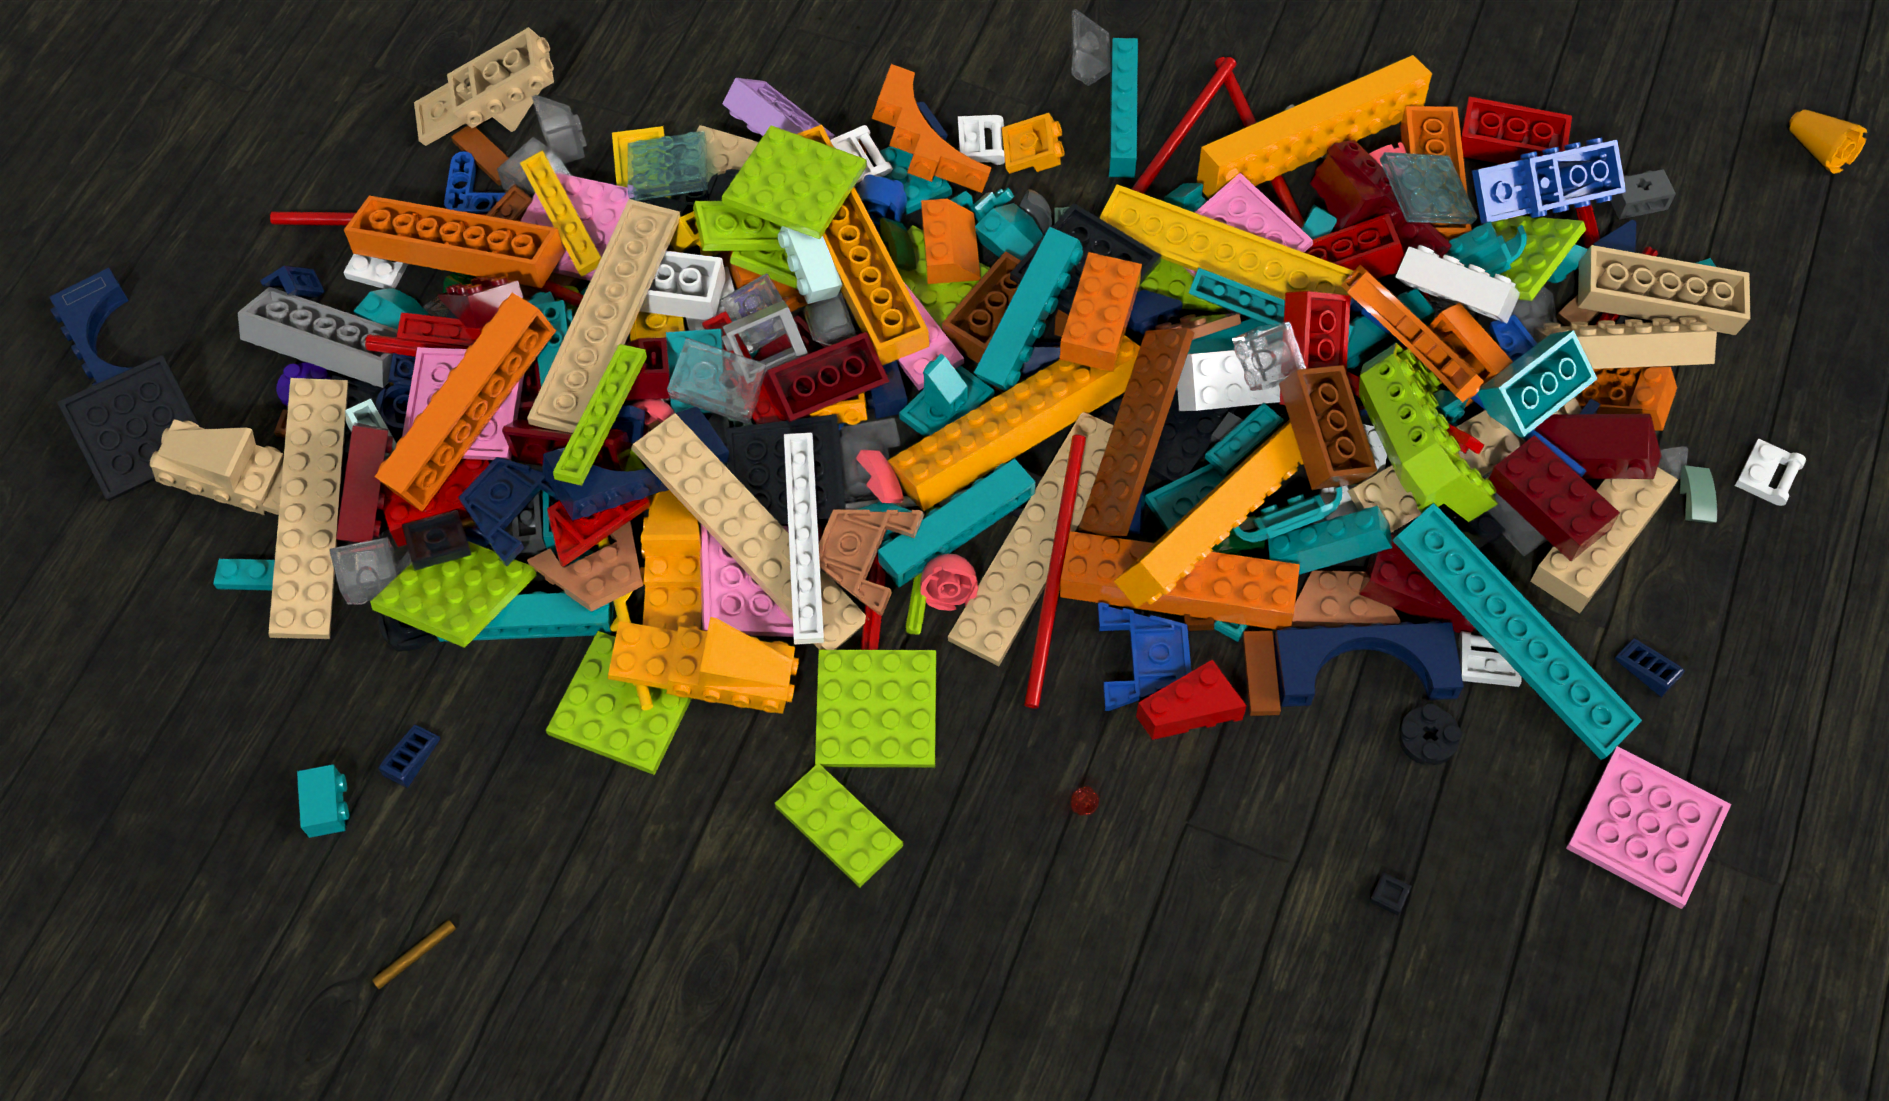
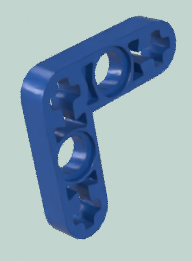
M458 152L451 159L444 205L446 209L473 214H487L505 193L473 192L477 168L474 157L469 152ZM463 163H465L464 172H462L460 166H463ZM460 181L467 182V185L463 188L457 189L454 187ZM457 198H459L461 204H458L457 208H453L457 206ZM479 203H489L486 209L479 210L476 208Z

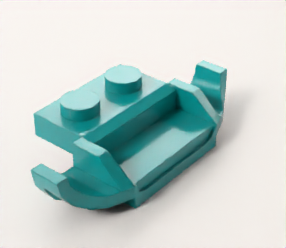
M1491 221L1450 240L1449 243L1452 246L1446 255L1458 259L1460 263L1464 264L1465 268L1472 264L1484 269L1486 273L1490 274V277H1494L1495 274H1501L1511 269L1510 264L1521 255L1527 242L1526 232L1523 225L1517 227L1518 232L1516 236L1506 242L1502 235L1497 236Z
M1342 486L1334 488V498L1327 504L1324 503L1320 495L1305 499L1304 495L1301 494L1288 499L1289 505L1278 509L1275 504L1261 509L1262 515L1253 519L1256 531L1244 532L1239 526L1232 529L1242 540L1258 542L1316 522L1337 509L1342 500Z

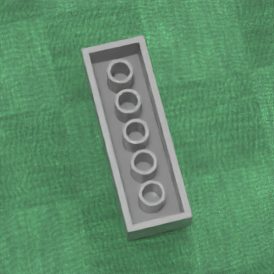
M268 287L238 312L241 340L370 383L374 386L384 388L389 383L388 376L392 354L368 351L365 347V341L369 334L396 338L397 329L296 295H287L286 292L272 287Z

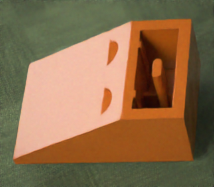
M1671 367L1593 369L1598 379L1576 397L1581 409L1585 407L1590 399H1593L1600 403L1596 414H1651L1654 429L1663 431L1677 390Z

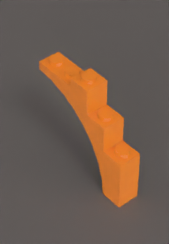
M891 64L872 119L895 127L889 146L913 154L907 173L931 182L933 176L982 193L991 167L959 152L944 141L928 125L920 113L914 98L913 80L915 72Z
M1359 265L1341 284L1350 296L1410 349L1462 402L1467 398L1473 397L1479 391L1480 385L1484 381L1476 374L1472 367L1364 267Z

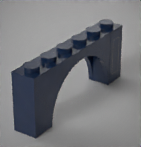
M109 268L49 297L54 305L50 309L58 323L62 321L64 323V326L60 327L68 341L73 340L75 343L71 346L73 352L79 360L84 359L86 362L81 365L89 379L94 377L96 382L92 383V386L132 369L111 365L101 360L97 355L96 341L101 326L114 310L129 301Z
M696 406L677 412L676 414L727 467L729 451L699 407ZM565 447L543 454V474L572 521L669 490L649 468L637 471H614L592 465L582 486L555 480L553 471Z
M1434 620L1426 624L1402 622L1397 625L1374 623L1363 627L1347 624L1339 628L1314 626L1310 629L1286 627L1277 630L1274 638L1281 707L1311 706L1315 695V678L1320 669L1332 658L1342 653L1361 649L1387 653L1408 665L1421 680L1428 700L1457 699L1464 687L1452 622L1443 623L1442 621Z

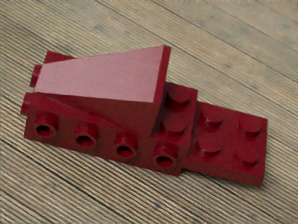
M1355 140L1337 142L1328 149L1327 157L1316 169L1315 176L1310 184L1316 189L1318 195L1324 198L1329 214L1337 218L1334 226L1335 232L1389 213L1404 256L1408 247L1417 249L1419 245L1433 250L1441 259L1446 255L1452 245L1420 214L1423 208Z

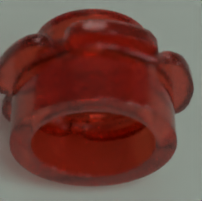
M1089 786L1078 788L1071 797V808L1078 815H1091L1099 805L1098 795Z

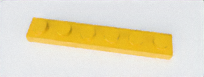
M543 150L520 162L554 228H558L561 241L581 277L595 270L602 257Z

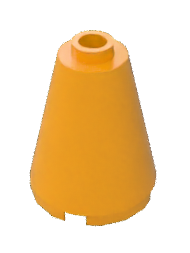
M1805 109L1801 112H1796L1789 122L1790 132L1828 171L1834 174L1843 171L1840 167L1845 163L1850 165L1859 155L1866 142V138L1862 136L1863 133H1867V130L1861 125Z

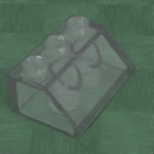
M686 338L667 390L671 399L749 424L759 398L766 364Z

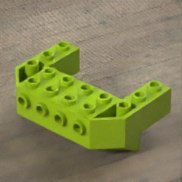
M1395 343L1363 364L1359 381L1361 401L1401 485L1407 493L1412 492L1421 514L1433 503L1437 507L1445 504L1470 522L1498 505L1493 495L1496 493V489L1488 478L1483 479L1476 468L1471 469L1465 459L1460 458L1458 451L1461 448L1452 435L1449 436L1447 429L1450 426L1441 413L1438 414L1436 410L1439 404L1433 394L1441 390L1439 385L1442 384V381L1432 371H1429L1428 367L1420 360L1417 361L1410 349L1404 350Z

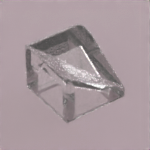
M1683 446L1660 450L1661 458L1658 467L1676 479H1681V466L1687 465L1688 448Z

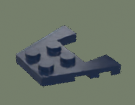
M496 457L458 498L502 563L508 566L524 549L521 541L504 531V529L540 490L545 491L558 501L559 498L543 472L531 469L528 465Z

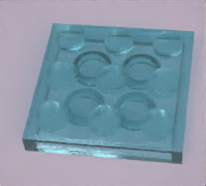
M704 131L628 143L629 199L639 201L708 190L707 140Z
M1385 152L1380 158V162L1407 222L1472 224L1477 219V215L1450 156Z

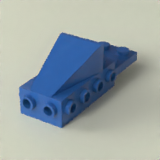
M1601 137L1587 140V146L1581 147V142L1564 145L1565 151L1559 152V147L1542 150V156L1537 157V151L1520 155L1521 160L1473 170L1472 174L1481 224L1529 213L1531 218L1545 216L1549 209H1552L1553 213L1567 211L1571 204H1574L1575 208L1591 205L1590 200L1596 199V203L1611 201L1612 195L1626 192L1618 141L1603 142Z

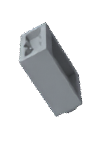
M784 300L723 326L726 335L721 338L727 351L733 350L737 359L732 361L739 377L744 375L747 383L763 377L769 369L808 354L789 307ZM779 316L791 348L748 366L735 338V334Z

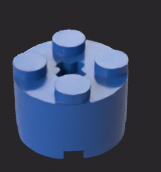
M869 174L859 183L856 191L881 237L880 219L884 217L901 222L907 205V196L903 190L904 185L900 181Z

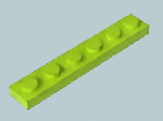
M622 344L618 345L553 471L555 480L583 485L647 358L645 349Z

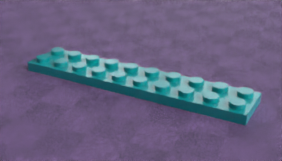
M1435 503L1428 507L1392 540L1600 760L1606 758L1642 721Z

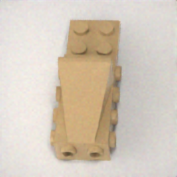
M528 27L448 73L447 84L414 102L419 142L427 146L464 124L474 128L492 117L509 131H515L540 91L554 83L552 73L554 67L550 61V46L544 37H539Z
M174 419L171 427L164 430L161 439L162 445L159 451H155L150 459V467L157 482L186 490L195 495H202L221 503L234 505L246 511L265 515L267 511L279 515L284 456L283 453L274 447L266 446L264 448L256 445L252 429H204L194 422H182Z

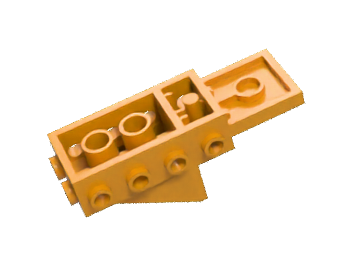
M670 490L646 496L645 498L650 501L649 515L644 517L643 532L641 534L642 559H645V567H640L642 583L645 585L643 625L678 631V626H696L702 630L700 522Z
M710 617L708 631H702L696 626H678V631L619 621L608 679L667 689L666 694L677 697H688L711 703L717 702L740 708L746 707L769 713L783 714L786 702H792L795 685L789 684L791 675L796 676L799 658L794 657L795 647L789 646L785 642L774 641L770 643L760 641L758 638L748 636L714 617Z

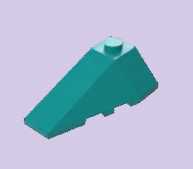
M1014 203L992 208L975 226L979 242L999 258L1006 251L1022 261L1044 236L1034 219Z
M395 288L370 291L354 310L355 315L397 330L401 312L429 315L414 298Z

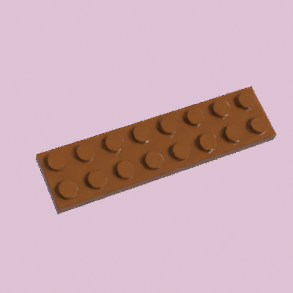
M1189 328L1150 330L1145 332L1078 531L1081 533L1100 536H1127L1195 334Z

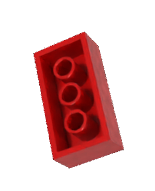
M1469 97L1460 128L1463 157L1506 164L1521 160L1520 155L1537 151L1538 157L1543 155L1542 150L1559 147V152L1565 151L1564 145H1568L1572 116Z
M1389 213L1313 239V245L1304 252L1353 271L1361 265L1376 279L1397 273L1404 258L1403 249Z
M461 459L423 512L381 483L379 492L385 493L383 511L389 531L397 546L401 547L407 544L402 524L454 510L459 511L461 519L470 517L458 497L486 469L490 461Z

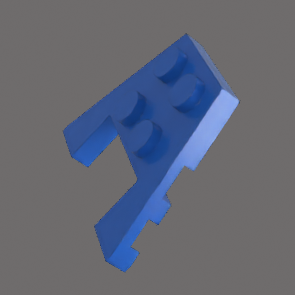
M1098 603L1099 631H1130L1134 680L1104 682L1105 711L1145 699L1191 672L1187 624L1153 615L1147 617L1135 614L1130 609L1123 608V610L1109 607V604Z

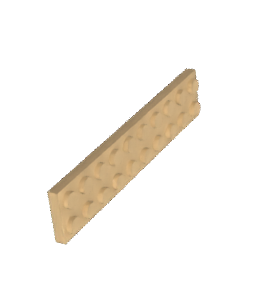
M628 199L527 417L529 424L550 430L574 432L618 345H624L677 228L680 218L679 211Z
M290 379L269 622L270 638L330 639L348 380Z
M1574 397L1554 414H1580L1582 409ZM1486 410L1456 426V428L1470 434L1484 444L1479 455L1469 449L1466 454L1458 451L1460 458L1465 459L1471 469L1476 468L1482 477L1492 472L1494 466L1526 442L1489 416ZM1392 465L1347 491L1358 511L1378 506L1390 524L1391 533L1421 515L1412 492L1407 493Z
M1085 412L1080 414L1035 489V494L1031 496L979 583L975 599L969 600L948 635L949 642L997 666L1001 664L1046 586L1072 436L1082 435L1086 437L1070 531L1078 532L1113 425Z
M674 413L632 445L631 450L793 621L789 533L679 416ZM820 570L824 643L813 644L819 650H836L863 627L866 615L828 575Z

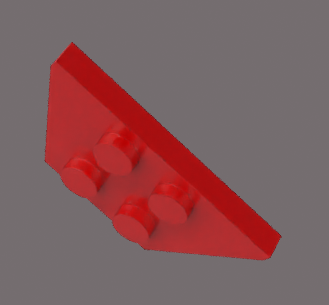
M647 498L634 500L619 505L616 508H610L594 513L589 517H582L573 521L560 500L547 508L560 565L562 567L566 566L650 507V501Z

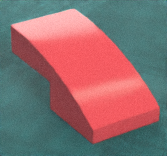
M860 450L856 460L871 475L870 480L866 484L882 503H902L904 498L899 481L884 455L880 451Z

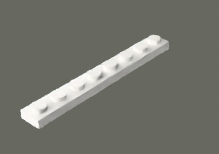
M812 433L784 434L794 644L824 643Z

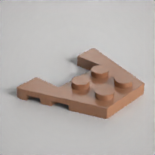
M833 510L818 544L820 570L878 615L882 616L892 591L890 588L866 581L867 575L886 530L915 538L924 517L923 511L898 512V510H887L886 512H870V510Z
M631 520L610 534L615 543L564 568L560 565L551 549L527 560L528 565L532 566L536 572L538 571L545 576L549 583L558 585L565 591V594L591 612L643 586Z

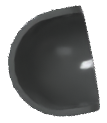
M1028 189L1022 198L1019 208L1034 219L1044 235L1048 228L1052 226L1050 206L1040 193Z

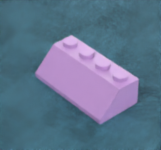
M735 78L722 103L730 110V115L747 123L749 130L764 136L770 125L794 134L821 125L765 81ZM823 127L829 139H833L835 135Z

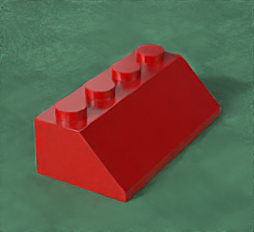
M1311 291L1285 293L1281 382L1295 370L1344 365L1345 372H1347L1350 295ZM1280 390V403H1279V405H1285L1284 400H1283V397H1282V393H1281V390Z

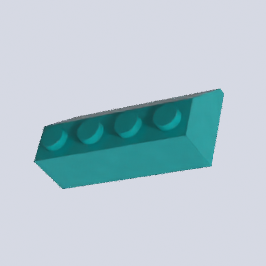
M1574 330L1548 335L1480 387L1477 393L1489 416L1519 437H1524L1598 378Z

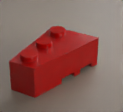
M1211 660L1138 702L1136 717L1151 739L1154 740L1186 733L1194 728L1203 726L1209 728L1221 722L1243 720L1246 704L1215 662Z

